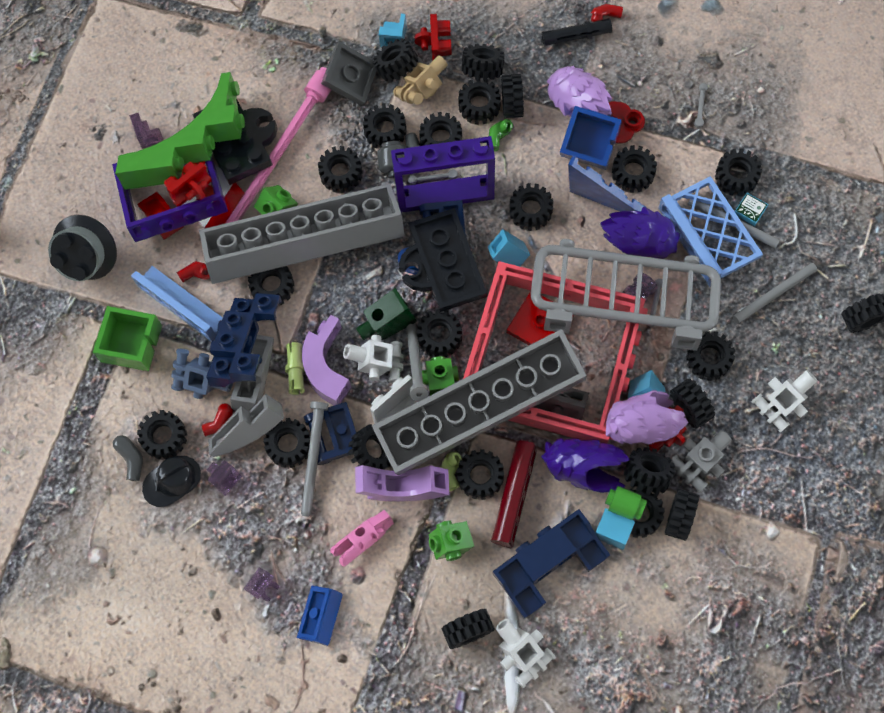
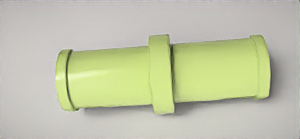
M292 342L290 345L288 343L286 345L287 365H285V372L288 374L289 381L288 392L292 395H299L300 390V393L303 394L305 392L303 377L305 370L302 362V344Z

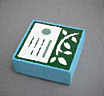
M746 193L736 208L735 213L740 219L755 227L768 204Z

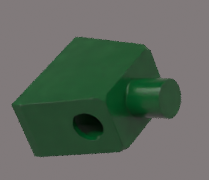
M394 288L363 311L367 321L356 327L363 340L375 333L381 336V340H385L407 328L409 324L416 323L417 320L397 289Z

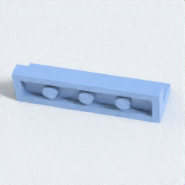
M153 266L144 275L137 271L131 275L141 290L212 342L216 338L218 323L223 319L219 314Z

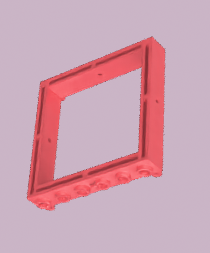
M501 261L498 262L463 379L480 371L506 285L531 291L532 269ZM543 273L541 293L558 298L561 277ZM566 278L563 299L583 304L586 283ZM590 285L588 306L609 309L610 290ZM616 291L614 310L634 313L636 296ZM644 298L640 299V314H647L648 311L647 308H643ZM626 322L599 425L534 407L508 421L571 438L599 440L602 443L608 444L609 439H613L605 435L607 416L612 405L620 401L621 392H627L630 378L625 377L627 368L633 369L636 354H632L633 345H639L642 331H638L639 324Z

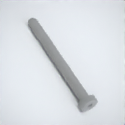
M409 324L406 329L413 382L410 388V397L412 400L419 402L427 398L429 393L427 386L423 384L417 329L414 324Z
M312 401L310 404V408L314 409L301 507L302 516L307 517L312 512L324 410L327 411L329 406L328 403Z

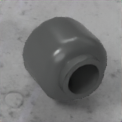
M400 141L385 142L377 151L379 170L384 174H388L389 178H395L391 150L407 148L401 145ZM404 154L397 155V158L405 157Z

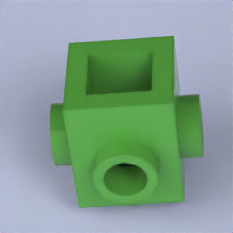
M280 185L263 188L254 208L263 215L295 207L298 203L287 190H284Z
M443 356L431 358L430 361H425L426 370H422L423 384L429 385L430 396L454 384V381H459L457 366H452L451 358L445 359Z
M451 521L441 522L429 534V546L431 551L434 552L436 560L446 558L447 561L457 560L462 557V554H465L474 547L467 521L454 524Z

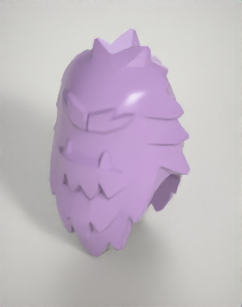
M567 66L556 70L547 80L549 84V97L553 100L555 107L560 108L564 116L568 115L571 117L575 106L604 115L612 114L608 100H612V97L605 89V84L600 79L592 76L591 73L584 72L581 68Z
M653 390L630 397L628 400L614 403L607 416L605 435L607 437L610 436L614 441L621 444H652L675 437L688 424V421L684 418V412L668 408L673 404V401L668 399L669 395L667 393Z

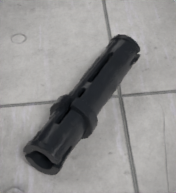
M610 18L594 22L587 20L584 21V24L542 31L543 45L546 47L582 38L589 40L592 39V36L612 33V23Z

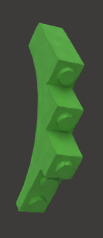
M230 72L221 73L218 87L210 102L186 127L156 145L136 152L119 155L115 174L125 190L163 185L164 181L170 176H175L179 179L183 172L184 164L190 161L194 163L211 160L212 150L215 149V142L241 139L245 120L243 114L238 112L236 101L237 96L240 94L238 82L233 80Z

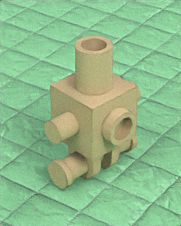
M437 56L429 65L418 62L417 66L412 68L413 71L411 73L408 72L407 76L403 77L406 84L403 87L396 86L394 88V96L409 104H421L423 98L427 100L433 96L443 84L438 75L448 66L447 62L441 56Z

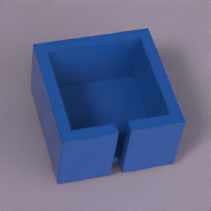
M575 106L560 149L561 157L571 159V157L575 156L578 158V162L607 170L622 120Z

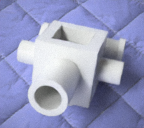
M372 335L371 339L361 347L347 344L344 348V359L357 361L358 371L369 373V379L372 381H378L381 375L390 371L389 382L394 383L400 378V372L403 371V364L400 363L404 360V355L401 354L402 342L393 341L388 344L381 342L380 335Z
M808 370L801 374L794 382L789 378L782 384L774 377L768 383L774 390L767 397L771 402L768 403L761 393L751 402L755 403L761 410L759 413L762 416L766 414L769 417L768 423H773L781 433L790 423L786 422L780 415L783 414L786 417L794 411L801 418L806 414L808 410L801 403L808 398L805 392L818 380ZM774 405L778 409L777 412L772 408Z
M509 619L502 620L496 626L497 632L504 640L499 647L506 655L500 664L506 671L513 665L523 671L514 678L522 688H525L531 679L536 680L539 677L537 672L539 670L544 672L547 669L546 665L551 660L556 659L550 649L546 648L545 652H543L537 643L543 638V635L537 629L529 634L519 627L516 629Z

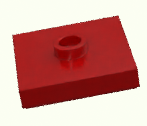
M531 291L506 329L507 334L527 345H531L555 332L544 330L547 311L541 310L534 305L531 300ZM541 295L542 299H544L545 301L553 302Z

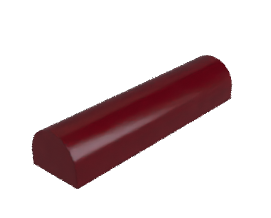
M516 441L491 542L496 545L510 549L514 546L537 454L534 442Z

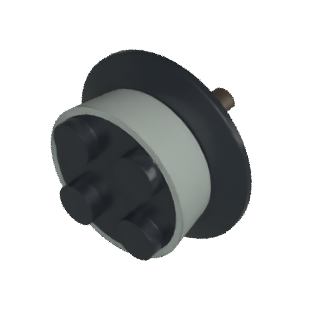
M71 215L61 220L57 224L53 237L49 242L48 253L51 265L62 276L73 281L102 278L113 269L116 263L117 248L111 233L98 220L86 215Z

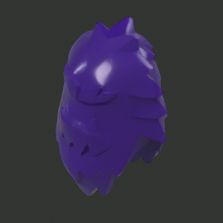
M643 207L641 211L613 212L609 214L611 218L600 223L602 229L606 232L603 236L607 241L625 254L665 259L671 253L677 252L680 233L676 232L674 223L658 211L653 212Z
M559 438L553 444L548 441L545 442V453L541 457L548 470L554 476V479L571 482L576 488L589 489L600 493L609 492L610 489L616 490L617 486L625 488V485L619 482V478L607 474L598 467L621 465L620 462L629 461L628 456L622 449L612 444L602 443L599 440H580L576 438L564 440Z

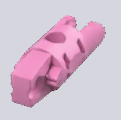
M385 510L374 517H370L330 549V552L334 556L341 555L339 563L343 567L347 566L386 533L394 524L392 518Z

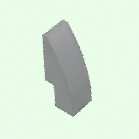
M257 335L251 354L261 355L262 363L258 365L255 374L256 381L236 382L230 398L233 411L236 412L241 406L250 411L262 398L272 356L274 337Z
M265 394L250 411L241 406L208 440L209 455L212 457L220 456L259 439L284 419L282 404Z

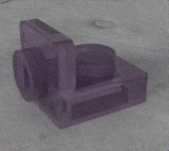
M139 113L129 115L142 149L156 145L164 140L160 129L150 130L147 120L142 121Z

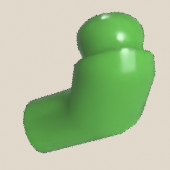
M509 119L502 120L489 129L494 152L499 150L500 139L507 136L513 130V123Z

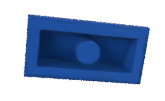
M311 585L297 638L328 646L343 594L330 588Z

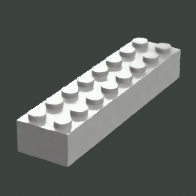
M390 183L199 230L205 264L212 284L405 236L402 214Z
M561 329L372 425L395 474L399 476L586 381L587 375Z

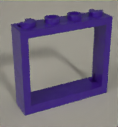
M491 136L391 150L398 205L401 213L417 211L419 206L425 203L462 200V203L466 204L495 199V154ZM480 143H486V146H481ZM404 154L405 156L403 158H397V155ZM486 163V175L403 186L402 175ZM486 182V186H481L480 183Z
M212 154L211 160L205 161L209 176L212 179L211 184L214 195L137 220L131 191L130 189H124L115 174L117 163L112 164L126 227L135 242L228 212Z

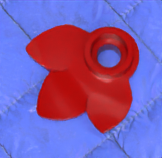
M609 102L612 111L610 116L622 120L616 143H626L632 139L634 133L643 129L645 118L640 111L631 110L626 103ZM629 121H635L637 124H631Z

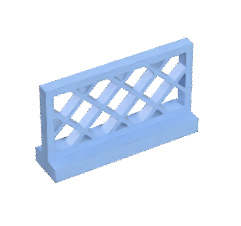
M711 176L672 196L668 194L661 198L658 209L664 217H668L674 223L676 232L680 233L679 241L688 255L699 257V264L708 265L717 270L720 279L763 256V253ZM708 185L713 192L712 199L698 196L699 190ZM682 198L693 200L691 210L681 208L677 201ZM696 201L710 204L708 214L694 211ZM713 205L725 210V219L711 215ZM692 216L706 220L704 229L693 227L691 224ZM709 221L723 224L721 234L707 230ZM726 225L737 228L739 231L738 238L724 235ZM705 236L719 239L717 249L705 245L703 242ZM722 240L736 243L734 254L720 250ZM739 244L750 247L754 254L748 257L737 255ZM718 255L732 259L731 266L722 270L717 263ZM701 274L710 287V278L707 275Z

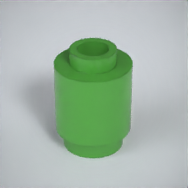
M617 486L616 490L610 489L605 504L609 505L608 511L630 520H633V518L640 520L647 500L642 499L640 494Z

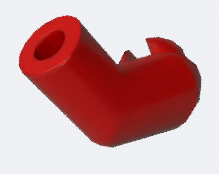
M611 4L595 7L591 11V21L603 20V16L621 18L623 7Z
M198 261L176 272L182 282L192 277L204 280L210 279L206 264Z
M221 404L218 407L214 421L201 425L205 437L215 434L234 414L229 404Z

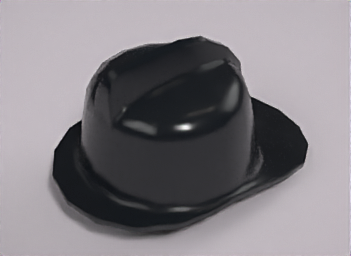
M175 456L165 459L146 476L143 482L142 492L145 500L156 507H166L173 504L197 487L201 479L199 464L188 456Z

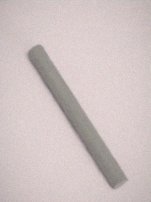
M690 199L688 205L692 207L693 200ZM696 201L694 208L708 214L710 205ZM715 207L711 211V215L725 219V212ZM741 221L751 237L776 249L780 242L779 239Z
M810 263L733 315L734 321L737 324L741 323L817 271L816 265Z

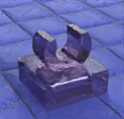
M225 460L220 466L213 462L207 468V471L212 474L208 481L224 496L242 477Z
M259 567L243 589L257 599L262 598L265 601H270L271 598L265 594L266 588L272 586L278 590L279 585L272 581L274 576Z

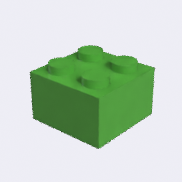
M107 306L93 354L101 363L149 371L155 352L152 345L157 346L162 324L154 314Z

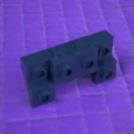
M256 293L254 299L234 298L230 311H225L223 319L219 321L217 326L218 333L210 345V353L214 356L206 376L210 386L226 387L238 381H256L255 374L258 365L262 363L261 355L251 354L259 331L257 321L276 320L275 313L278 304L282 302L280 295Z
M580 509L553 528L547 526L537 534L538 539L531 544L529 541L521 544L515 550L517 552L516 555L493 570L492 574L505 590L508 598L523 619H526L546 604L535 584L576 555L586 570L590 572L610 557L609 552L601 543Z

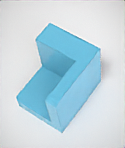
M401 13L399 23L384 22L383 27L380 26V47L388 46L390 41L394 43L395 39H405L407 29L406 14Z
M504 229L500 231L488 246L491 257L496 262L501 261L521 266L530 256L526 244Z
M650 370L630 381L628 398L653 390L665 392V387L654 372Z
M605 508L595 533L599 540L623 550L635 521L612 513Z

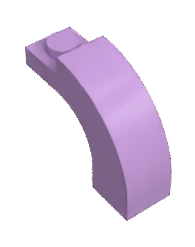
M330 315L327 321L324 320L320 324L317 331L318 335L310 331L308 332L303 344L302 362L314 391L323 400L334 406L343 402L351 385L348 378L334 372L326 364L327 352L342 328L340 320Z
M365 465L355 467L356 493L367 495L368 499L395 502L420 501L449 495L448 469L429 465L409 470L398 476L394 471Z

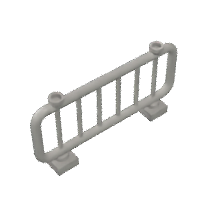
M562 239L560 245L544 246L536 254L531 286V300L536 307L547 311L544 330L557 332L562 329L564 333H569L572 315L675 328L671 347L697 351L702 340V332L713 329L718 323L721 292L720 275L711 266L699 264L700 259L697 256H686L684 262L582 249L575 248V242L570 239ZM548 255L563 256L558 302L545 301L541 297L545 258ZM568 257L588 259L583 306L563 303ZM593 260L613 262L609 309L588 307ZM618 263L638 266L634 313L614 310ZM643 267L663 269L660 316L639 313ZM668 270L689 272L685 319L665 317ZM694 273L707 275L711 280L709 318L704 322L691 320Z

